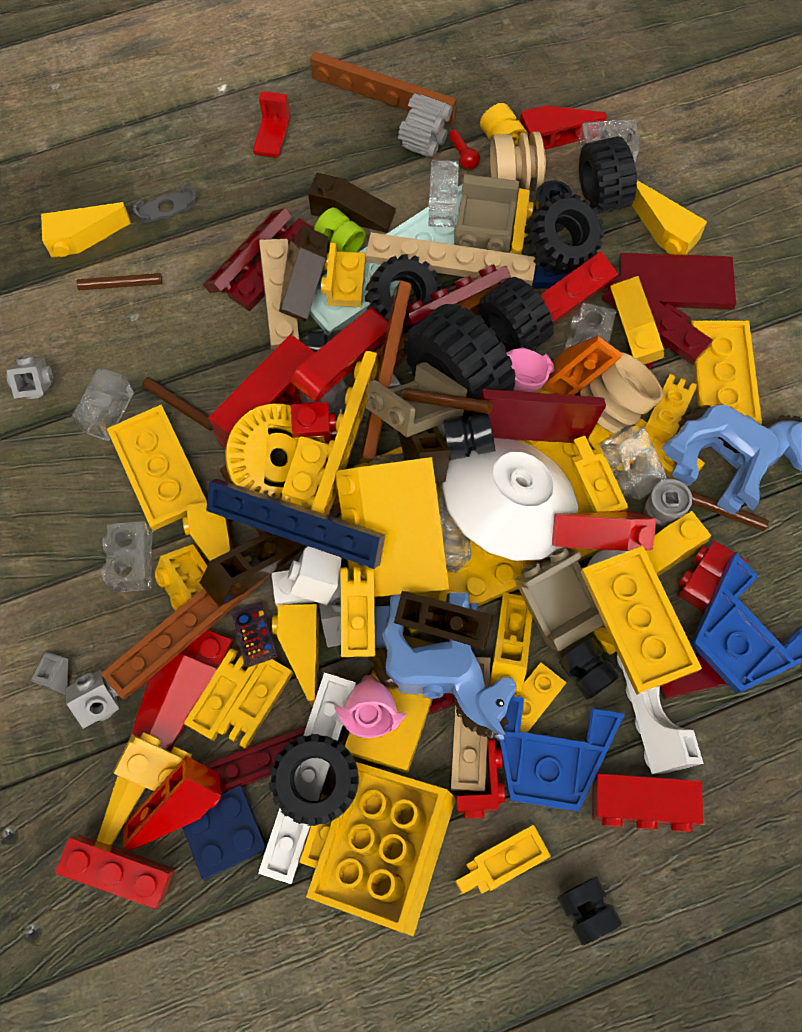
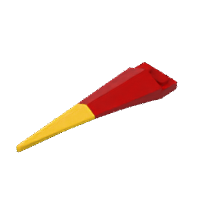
M207 630L148 680L131 735L133 734L141 738L143 732L162 740L159 745L160 747L170 751L186 726L184 724L186 718L228 651L232 648L234 641ZM117 776L97 841L113 845L146 790L145 787Z

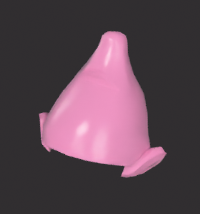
M518 348L506 352L507 356H510L512 360L511 367L515 370L516 375L513 391L538 392L547 382L549 374L555 371L554 364L547 354L542 356L526 348Z
M371 675L364 676L362 682L354 687L343 707H334L343 726L353 735L363 738L380 737L394 731L407 715L404 712H398L388 688Z

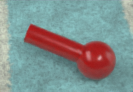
M452 130L448 137L460 154L459 163L461 167L465 170L475 169L480 163L479 153L473 148H468L458 131Z

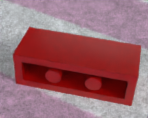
M602 251L540 295L551 314L554 326L609 287L618 276V272Z
M597 774L593 781L592 820H602V826L618 828L623 827V822L636 823L637 829L658 830L659 824L671 825L672 832L691 833L692 827L703 824L702 781Z
M79 834L68 839L55 874L157 909L165 899L175 868Z

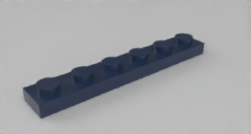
M214 479L209 482L206 508L208 512L373 569L380 565L385 534L220 479Z

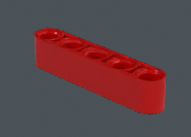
M370 307L304 361L293 374L290 383L314 402L319 401L355 369L357 361H362L365 351L374 352L384 343L389 320Z

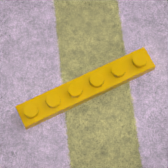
M365 351L362 361H357L354 386L347 389L345 404L347 406L344 414L340 413L337 418L336 431L338 432L335 441L330 440L326 453L328 461L326 467H321L318 473L317 485L319 488L316 496L312 495L310 497L307 509L328 516L331 514L338 493L336 471L346 469L366 410L369 382L376 380L379 362L378 355L375 352Z

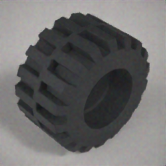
M619 136L586 143L580 152L579 178L584 198L591 202L589 206L592 209L596 208L599 212L598 214L629 207L635 199L637 173L634 158L627 142Z
M563 193L560 197L556 195L538 208L528 219L529 224L525 226L524 230L528 234L524 238V242L529 244L530 247L527 252L529 256L533 254L536 258L533 262L536 265L541 263L543 265L542 269L546 272L552 269L553 274H560L561 272L564 274L570 273L598 253L597 250L602 246L603 242L600 240L604 237V230L600 229V226L603 225L602 218H597L596 214L599 213L597 209H592L589 206L591 202L587 199L581 201L580 195L574 194L572 197H570L569 193ZM555 223L563 225L569 231L572 238V246L566 245L559 239Z
M402 254L398 259L396 256L389 258L387 262L384 261L378 267L366 285L365 290L368 293L365 295V302L370 303L367 309L372 307L389 320L393 302L390 294V283L400 280L410 283L415 292L416 301L421 299L424 303L431 300L430 294L442 287L441 281L435 280V277L438 275L435 269L433 271L428 269L430 264L427 261L421 264L419 262L420 257L417 256L408 259V254ZM414 325L403 326L402 330L407 333Z
M508 278L480 299L481 303H479L482 318L485 321L484 324L488 328L491 327L499 342L502 341L506 352L518 348H526L533 351L553 336L554 325L545 302L535 289L521 278Z
M319 734L303 735L297 737L293 742H288L283 746L284 749L277 753L274 758L276 761L274 766L270 768L269 773L271 775L269 789L270 791L272 790L274 796L272 799L275 805L280 807V812L286 817L288 816L293 819L294 822L308 824V826L326 824L341 816L355 799L359 784L358 768L352 754L340 742ZM311 758L325 760L335 772V786L332 792L326 798L319 801H310L303 798L297 792L294 784L297 768L301 763Z

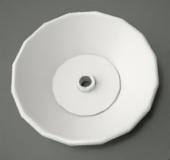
M494 438L495 452L478 455L475 451H471L469 457L450 460L446 482L442 484L448 513L466 537L486 552L513 561L541 560L549 556L553 551L563 548L552 545L555 514L578 513V504L571 482L555 461L534 446L517 440Z

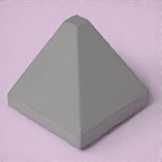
M45 652L31 681L65 695V688L68 686V659Z

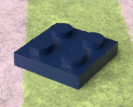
M241 785L221 794L220 800L214 808L209 809L199 820L182 827L201 878L204 881L265 852L267 848Z

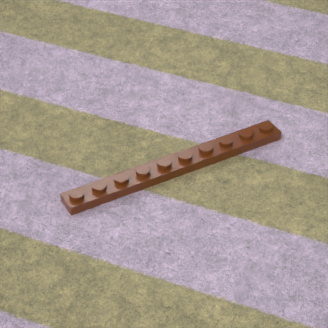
M338 493L330 514L334 518L341 514ZM286 561L284 564H282L280 567H278V568H277L276 570H274L272 573L278 571V570H279L283 565H285L288 561ZM272 573L247 592L221 607L215 603L204 588L201 589L100 674L121 699L125 700L272 576Z

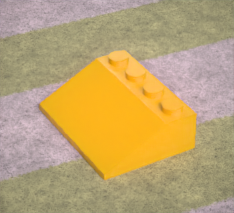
M432 457L336 471L342 520L385 534L381 562L374 569V597L399 595L402 591L419 593L449 589ZM347 560L350 580H354V567H360L361 580H367V566Z
M356 762L359 784L355 799L350 807L331 823L306 898L414 936L456 797L447 789Z

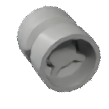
M674 479L662 480L655 485L643 507V514L656 518V531L660 532L671 523L686 515L692 505L690 489L684 483Z

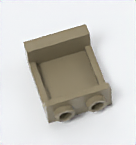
M464 174L460 209L454 231V245L509 253L519 181Z
M426 362L416 365L415 380L413 382L392 389L386 388L376 380L369 382L366 408L406 437L444 424L445 419L463 416L464 410L403 399L402 394L405 388L466 397L467 389Z
M566 547L553 551L549 554L550 559L541 564L534 563L525 567L521 571L522 575L514 579L546 645L558 652L604 625L581 574L582 568L578 560L582 556L579 551Z

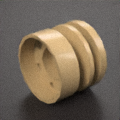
M539 131L531 132L529 141L525 132L520 133L517 146H514L511 134L492 135L490 142L491 178L519 180L521 189L529 190L531 182L533 191H537L538 187L544 183L546 172V153L541 133Z
M622 353V358L580 391V396L603 397L606 407L597 423L608 431L620 435L631 429L632 425L640 420L641 414L648 413L661 401L663 391L657 378L641 361L629 354Z

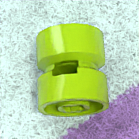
M330 208L325 211L318 219L314 228L315 231L329 236L327 247H330V242L337 244V252L358 253L366 239V232L355 222L349 221V218L337 208Z

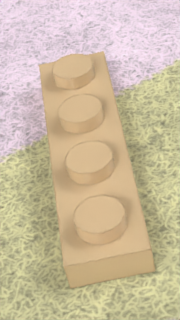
M288 239L259 240L271 349H276L290 334L299 340L297 319L279 312L288 252Z
M476 657L483 674L484 685L488 687L490 683L491 658ZM455 705L451 790L484 793L487 736H479L476 731L471 732L469 727L466 728L462 717L457 716Z

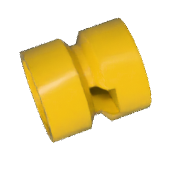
M498 103L490 107L480 120V127L490 140L492 135L511 134L514 146H517L520 133L525 132L528 136L519 120L516 121L515 114L505 103Z

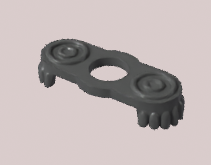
M181 185V192L172 195H162L148 203H144L142 199H139L133 205V211L142 223L169 219L178 213L192 209L196 205V192L192 186ZM164 202L174 204L173 209L169 212L160 211L159 206Z

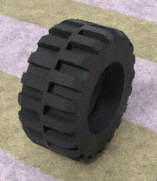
M457 304L441 305L410 328L406 334L404 353L407 355L406 360L408 366H411L413 370L412 374L414 377L416 365L426 362L467 389L466 397L475 399L480 398L483 389L513 391L516 382L515 370L511 367L512 360L510 356H507L502 341L499 342L491 327L488 328L484 324L485 321L480 316L473 315V311L468 308H462L461 305ZM464 410L462 418L468 420L470 414H473L474 411Z

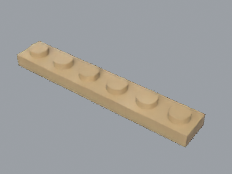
M372 232L365 255L366 262L382 264L393 256H396L398 259L402 254H408V259H411L413 256L420 257L419 262L421 264L427 261L430 264L428 267L430 271L435 269L437 273L461 277L470 275L471 278L480 276L478 270L491 264H495L496 268L507 265L511 278H521L530 286L533 283L536 265L533 262L536 258L533 256Z

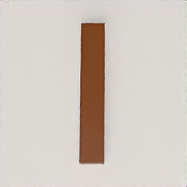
M401 280L395 289L376 381L390 389L411 290L410 283ZM370 410L359 457L360 462L368 464L375 459L383 422L380 417Z

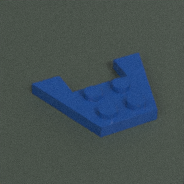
M737 553L730 556L690 642L692 647L735 693L747 690L802 663V626L798 627L781 644L738 599L758 578V575Z
M513 696L505 714L509 724L504 726V740H499L510 800L579 812L625 714L589 709L586 742L520 732L524 698Z

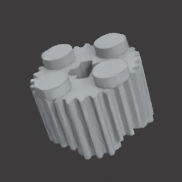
M414 93L408 104L412 109L409 111L406 120L401 122L398 139L403 140L402 146L405 149L434 158L438 146L443 145L446 140L448 130L444 129L445 122L449 121L453 108L444 102Z

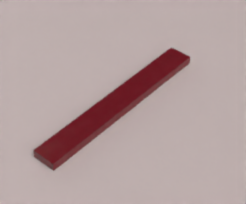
M443 693L442 697L433 699L427 716L455 706L452 694ZM306 726L203 765L219 773L221 794L240 785L242 787L271 776L269 775L270 768L274 766L276 761L274 758L277 753H280L284 749L283 746L288 742H293L297 737L303 736ZM342 726L338 742L345 746L350 733L345 726Z

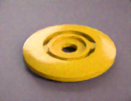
M266 404L249 411L234 425L227 440L225 461L233 484L281 500L283 487L269 486L264 483V479L273 483H283L286 481L300 437L292 438L284 433H272L269 435L268 429L274 428L283 429L292 434L291 406L285 404ZM324 436L306 437L327 445L329 444L325 442ZM278 448L285 451L287 463L284 466L278 467L271 462L270 454L272 450ZM326 457L325 464H324V467H323V468L326 467V464H327V461H328V458H327V457Z

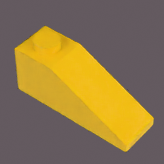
M637 180L636 195L632 207L659 247L669 254L687 255L700 240L707 221Z
M124 202L41 214L42 241L51 257L79 254L131 224V220Z
M639 276L611 285L610 288L632 356L643 364L664 358L661 339Z
M207 502L186 505L187 517H183L185 534L191 535L195 544L209 563L211 560L234 549L228 518L206 511Z
M693 511L654 536L653 550H645L657 576H660L698 552L710 539L711 534Z
M503 594L489 683L490 686L501 677H511L516 682L515 693L519 694L522 693L527 670L533 617L521 595Z
M317 604L278 605V615H273L272 633L277 634L311 707H313L318 693L320 613Z

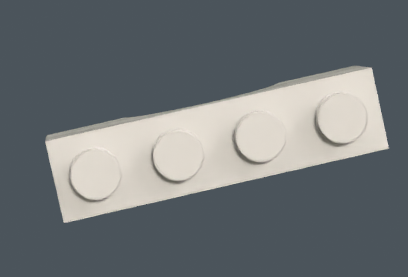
M617 654L618 664L624 672L627 683L626 693L632 702L636 715L635 726L641 734L644 744V759L648 767H650L651 773H671L704 764L694 730L675 725L665 715L660 704V686L636 695Z

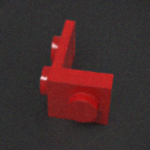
M261 91L259 103L262 121L253 152L255 155L278 158L291 118L287 94Z
M328 402L291 404L293 438L300 436H324V440L327 443L330 440L335 441L337 435L335 413H329Z
M495 739L487 740L489 795L457 796L456 798L457 814L464 813V819H484L485 813L497 812L499 810V803H505L504 783L497 781V769L502 768L501 748H495Z

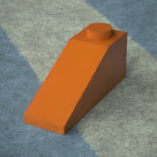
M599 336L568 347L552 361L555 371L549 374L548 380L543 387L552 394L575 395L621 359L622 353Z

